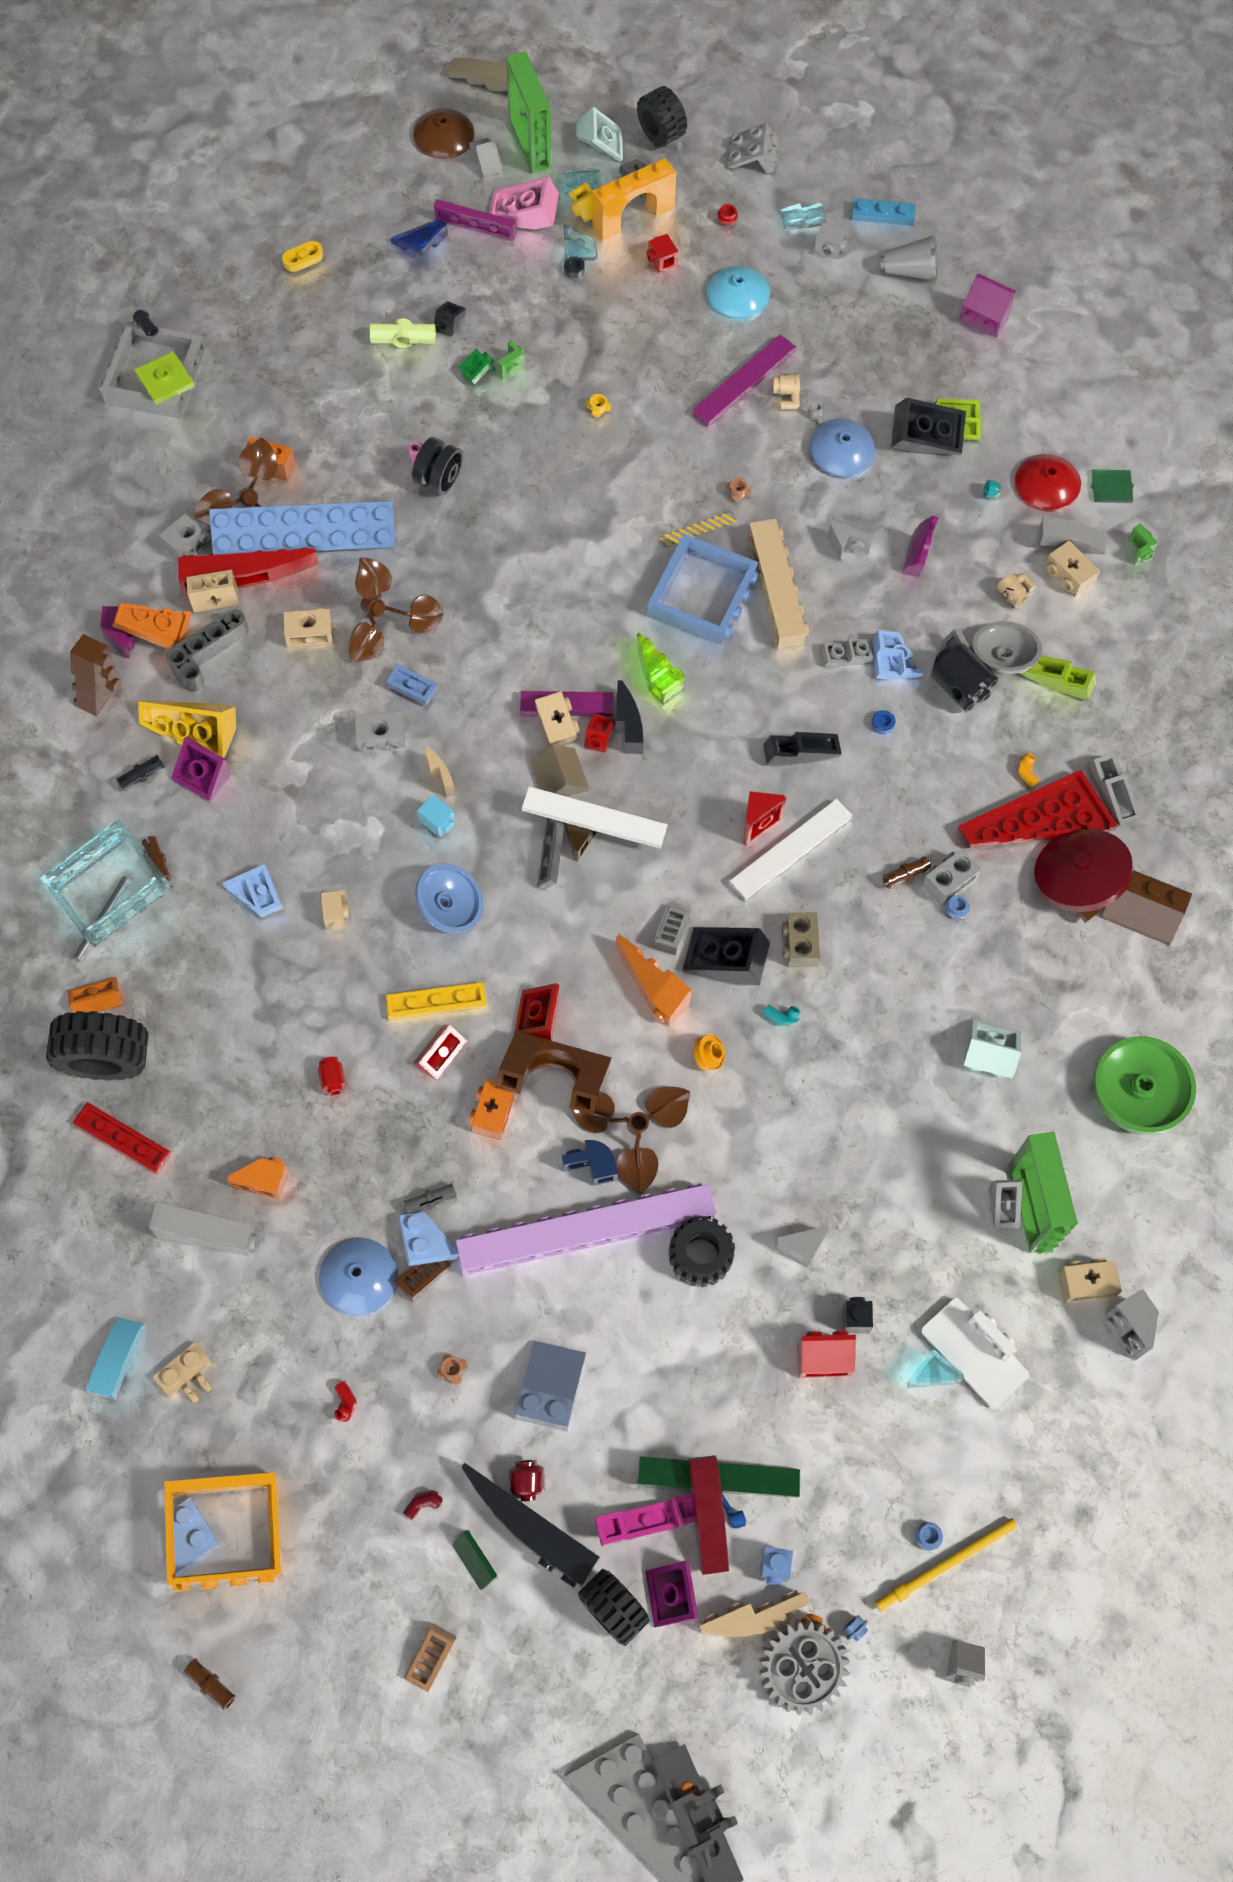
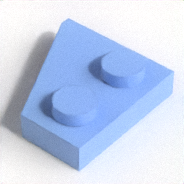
M425 1212L399 1215L398 1221L408 1266L458 1259V1250Z

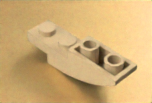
M795 1590L782 1596L784 1602L774 1606L773 1602L770 1601L757 1607L759 1612L757 1614L754 1613L751 1603L744 1606L741 1601L728 1607V1614L718 1617V1614L714 1613L703 1618V1625L699 1626L698 1629L701 1634L714 1637L745 1638L774 1632L776 1628H784L785 1623L788 1622L785 1614L808 1605L810 1601L806 1592L799 1595L798 1591Z

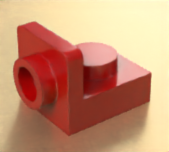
M594 713L586 728L584 747L605 753L608 749L609 738L614 730L616 719Z

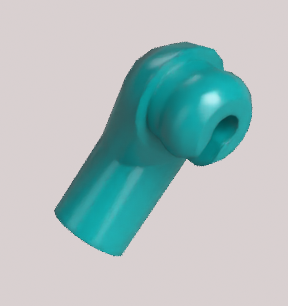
M769 1004L762 1014L778 1026L795 1024L799 1020L801 1012L795 1006L780 1012Z

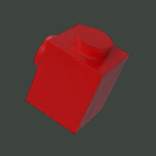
M668 234L654 237L648 241V250L646 251L648 261L654 264L659 273L678 266L679 251Z

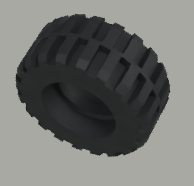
M97 1011L68 1012L57 1016L50 1024L46 1060L50 1067L55 1068L56 1071L79 1078L111 1081L113 1079L124 1080L125 1078H134L145 1069L149 1033L142 1023H137L136 1020L128 1019L122 1015L117 1016L106 1012L98 1013Z

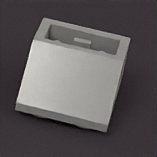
M1142 1289L1105 1315L1106 1323L1114 1334L1117 1333L1123 1342L1122 1347L1130 1357L1133 1356L1135 1361L1153 1349L1159 1311L1144 1289Z

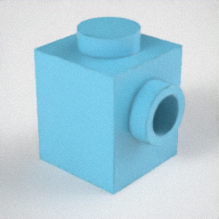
M434 794L417 810L419 822L439 838L444 833H449L455 826V812Z

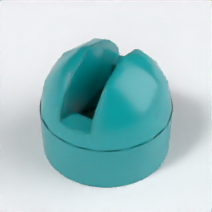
M987 480L984 486V497L990 499L997 498L1001 494L997 492L998 489H1002L1001 485L996 481Z

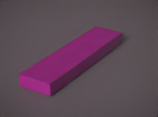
M438 199L434 203L435 220L513 241L516 237V220Z
M521 691L520 715L539 716L535 700L560 691ZM562 691L563 697L569 698L572 710L569 711L570 716H593L594 713L603 716H613V692Z

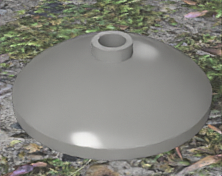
M999 621L987 624L975 633L972 641V651L990 670L1002 674H1017L1033 668L1038 663L1042 653V644L1038 636L1029 628L1014 622Z

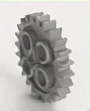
M796 1619L794 1628L786 1622L785 1632L776 1628L775 1631L778 1637L776 1639L767 1637L771 1644L770 1648H761L767 1655V1657L759 1658L758 1660L761 1665L765 1666V1668L758 1671L761 1677H765L761 1684L764 1688H769L767 1695L770 1699L776 1697L774 1702L778 1707L784 1703V1708L787 1712H790L795 1707L796 1713L801 1715L803 1708H806L809 1715H812L813 1706H817L822 1712L823 1702L826 1701L832 1706L831 1696L841 1697L840 1692L837 1690L838 1686H847L842 1679V1676L850 1675V1672L843 1667L850 1663L847 1657L842 1656L847 1652V1649L843 1645L838 1646L842 1640L838 1635L832 1637L834 1631L830 1627L824 1631V1625L821 1622H818L815 1628L810 1619H807L805 1626L802 1625L799 1619ZM807 1641H812V1648L807 1652H801L802 1645ZM789 1647H793L818 1680V1687L814 1686L802 1670L801 1666L789 1652ZM790 1659V1666L785 1670H780L779 1665L781 1661ZM829 1664L826 1673L818 1674V1669L821 1665ZM800 1682H807V1687L804 1691L796 1692V1686Z

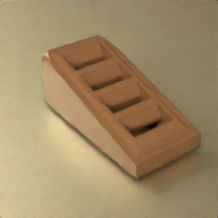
M432 1624L404 1679L429 1692L457 1637L436 1624ZM434 1636L439 1640L447 1643L446 1646L444 1647L439 1643L433 1641L432 1637ZM427 1646L441 1654L440 1658L426 1651ZM421 1657L435 1664L434 1669L421 1662ZM418 1668L429 1674V1679L427 1680L420 1676L414 1670Z

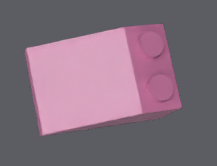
M549 176L494 190L489 213L516 220V228L531 230L547 228L554 223L560 194Z

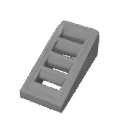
M667 904L653 941V948L676 955L691 911ZM670 912L682 915L683 919L670 916ZM667 921L679 923L680 927L669 924ZM667 928L677 931V934L664 931V929ZM662 935H663V936H666V937H669V938H673V939H675V940H674V942H673V941H669V940L663 939V938H662Z

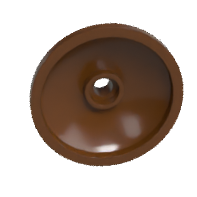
M446 108L435 109L417 120L413 129V138L417 148L427 156L437 159H450L462 155L470 148L469 143L474 141V127L470 119L459 111Z

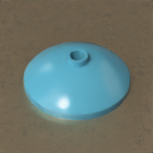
M728 266L712 275L707 284L706 295L710 306L717 313L731 319H746L759 314L766 307L769 301L770 288L767 280L758 271L746 266Z

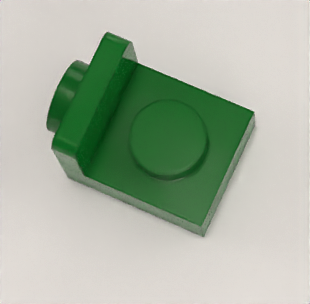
M477 348L458 367L474 384L489 369L493 372L497 370L492 364L495 360L486 351L482 354Z

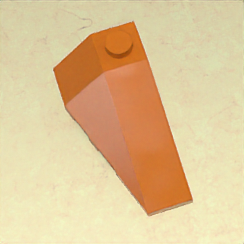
M619 934L616 937L615 947L652 1011L653 1017L659 1023L664 1022L669 1027L689 1008L692 989L670 970L667 969L663 972L658 966L657 961L652 957L645 959L644 954L637 946Z

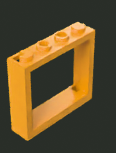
M276 1472L164 1481L167 1588L173 1587V1592L189 1591L191 1585H201V1589L218 1588V1583L230 1582V1587L247 1585L246 1580L258 1579V1584L275 1582V1578L280 1577ZM267 1488L270 1568L175 1577L173 1496Z

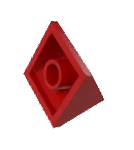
M749 791L743 843L745 845H748L782 820L787 799L784 795Z
M554 983L522 990L514 1033L519 1031L552 1041L560 999L559 984Z

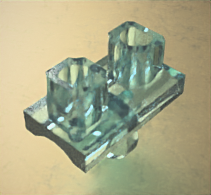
M587 168L582 171L566 170V172H563L564 195H569V192L586 182L592 190L601 187L600 169Z

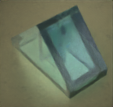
M567 222L564 223L563 243L565 260L573 256L579 257L583 261L596 260L598 258L596 241Z
M933 1349L909 1379L907 1387L960 1384L964 1380V1374Z

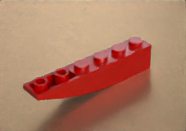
M306 547L293 550L279 549L277 551L259 550L248 553L188 555L186 557H178V581L182 593H186V577L232 570L237 587L243 588L275 581L318 565V558L315 548Z

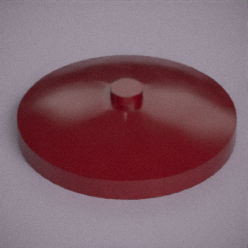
M1079 829L1056 837L1042 849L1035 862L1034 877L1040 894L1053 906L1066 911L1087 912L1103 908L1120 898L1131 883L1134 868L1128 847L1117 836L1097 829Z

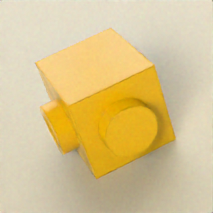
M586 182L569 192L573 202L571 209L576 217L580 216L584 223L592 220V189Z

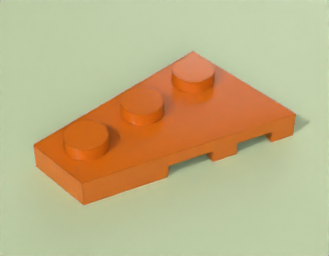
M120 603L112 627L169 650L184 639L191 611H183L181 613L173 612L172 609L166 608L156 610L150 609L148 606Z

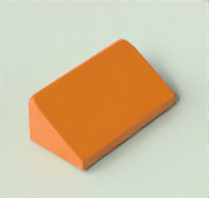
M116 977L68 991L69 1006L72 1013H76V1011L101 1012L123 1005Z

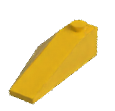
M138 701L140 725L162 736L167 735L177 740L176 743L180 745L183 744L185 737H189L225 758L236 730L235 706L215 703Z

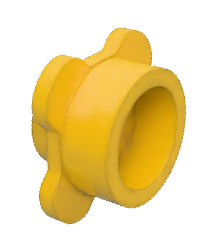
M594 394L585 403L586 408L592 411L594 417H600L603 412L611 410V404L607 403V398L602 394Z

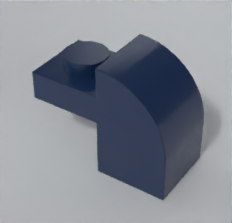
M585 1140L584 1151L572 1149L567 1151L565 1155H562L564 1172L589 1167L593 1186L618 1181L615 1157L610 1148L602 1142Z

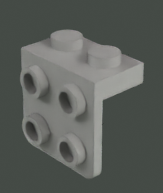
M767 123L732 135L729 142L727 166L729 169H733L758 160L767 174L774 172L775 162L777 161L776 150L779 144L777 135L771 131Z

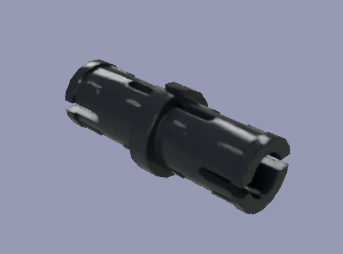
M156 754L146 762L134 765L132 770L117 777L116 781L121 789L126 791V789L140 781L145 782L148 776L165 768V766Z

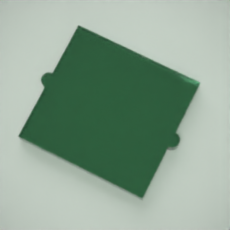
M1092 469V484L1090 488L1093 489L1094 502L1133 503L1132 489L1134 484L1131 481L1130 470Z

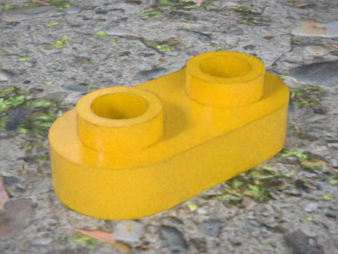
M316 241L306 242L287 250L282 256L283 265L288 271H299L321 261L323 249L321 244Z

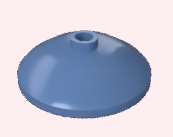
M832 419L821 424L813 433L810 442V453L815 464L825 473L839 478H851L864 473L871 466L876 452L875 442L871 433L863 425L849 419Z
M447 863L436 864L424 871L417 881L415 897L418 908L423 917L435 928L447 933H462L472 928L480 919L483 911L482 893L477 882L464 869Z
M354 1238L336 1245L327 1254L321 1265L319 1283L323 1296L334 1309L350 1316H364L378 1311L388 1303L396 1289L394 1281L398 1278V1271L393 1256L383 1245L371 1239ZM360 1269L361 1274L355 1277L352 1275L353 1270Z

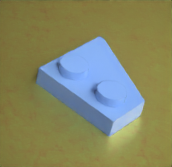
M265 864L223 882V886L261 918L283 908L269 869Z
M190 1497L173 1508L175 1575L220 1545Z

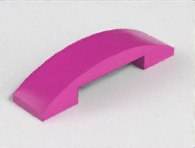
M687 1494L668 1501L595 1517L594 1520L601 1546L695 1523V1515L692 1510L691 1494Z

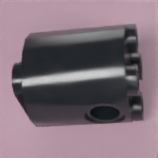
M959 644L951 650L949 648L943 649L936 656L930 675L966 713L973 709L979 700L982 703L986 701L992 694L990 689L999 681V678L965 644Z

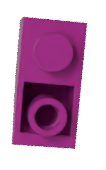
M102 606L100 628L105 639L125 658H130L131 649L135 648L134 636L112 627L118 606Z

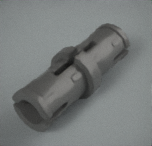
M450 1183L433 1191L428 1189L425 1191V1194L403 1202L407 1213L413 1214L431 1208V1210L436 1209V1205L457 1199L453 1184Z

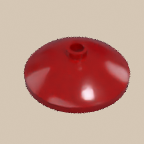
M1038 454L1027 458L1018 467L1014 479L1015 489L1019 497L1032 508L1046 512L1060 511L1069 507L1075 502L1081 489V479L1076 468L1066 459L1052 454Z

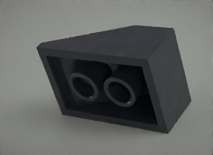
M905 398L895 405L891 448L908 452L960 455L963 449L966 411Z
M693 927L682 970L687 973L736 985L760 986L770 941L760 928Z

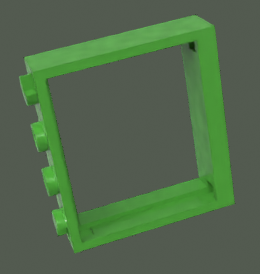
M527 52L506 56L508 110L511 126L532 174L552 169L549 102Z
M1054 1131L1028 1135L1008 1164L1011 1179L1022 1180L1021 1219L1030 1253L1038 1252L1045 1255L1053 1253V1249L1058 1247L1078 1224Z

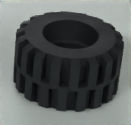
M661 86L639 98V101H637L638 120L645 135L654 145L659 147L666 146L686 134L687 117L678 96L670 88Z
M696 1216L692 1217L690 1222L686 1220L682 1222L681 1227L675 1229L669 1246L670 1266H673V1272L675 1275L679 1274L681 1276V1281L685 1283L687 1280L694 1287L696 1284H701V1287H707L708 1283L714 1285L719 1279L722 1280L726 1273L729 1272L735 1255V1243L732 1242L733 1236L731 1232L727 1233V1227L724 1224L718 1225L717 1219L707 1220L708 1216H702L701 1220H697ZM695 1240H706L715 1247L717 1256L710 1263H696L688 1257L686 1253L687 1245Z
M602 1568L578 1592L579 1599L587 1610L621 1645L626 1646L650 1622L649 1616L642 1605L608 1570Z

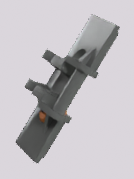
M685 1744L654 1759L653 1762L670 1799V1803L667 1804L668 1809L673 1811L689 1848L687 1853L689 1857L694 1856L704 1881L742 1882L744 1880L723 1833L737 1825L738 1822L735 1815L723 1817L716 1802V1799L725 1793L722 1785L720 1784L705 1791ZM712 1845L715 1846L713 1857L709 1855L708 1847Z

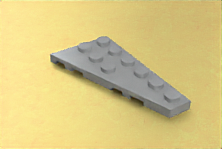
M640 1734L564 1777L665 1882H705L694 1856L689 1857L687 1853L689 1849L673 1811H669L667 1806L670 1803V1799Z

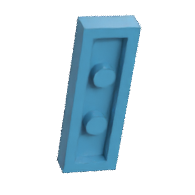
M854 198L851 220L913 226L916 204Z

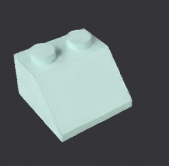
M973 1019L964 1054V1066H968L973 1071L983 1070L990 1072L999 1078L1009 1077L1013 1079L1021 1054V1032Z

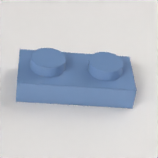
M397 664L386 680L387 687L427 706L438 689L437 683Z

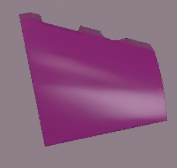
M931 516L914 530L902 573L920 577L939 517Z

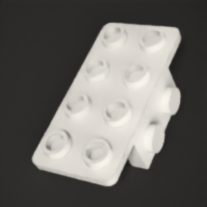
M954 1298L921 1329V1334L992 1409H996L1029 1378V1372L1013 1356L1018 1350L1015 1347L1014 1340L1008 1334L1001 1333L996 1327L995 1320L989 1314H983L979 1310L974 1315L959 1298Z

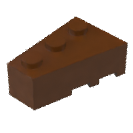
M82 634L70 651L71 674L75 675L76 683L72 684V690L76 691L73 705L97 717L113 693L119 690L122 679L108 646Z

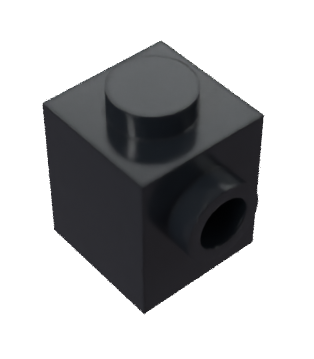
M865 1297L849 1298L850 1301H845L842 1307L843 1331L869 1334L873 1329L872 1301H865Z

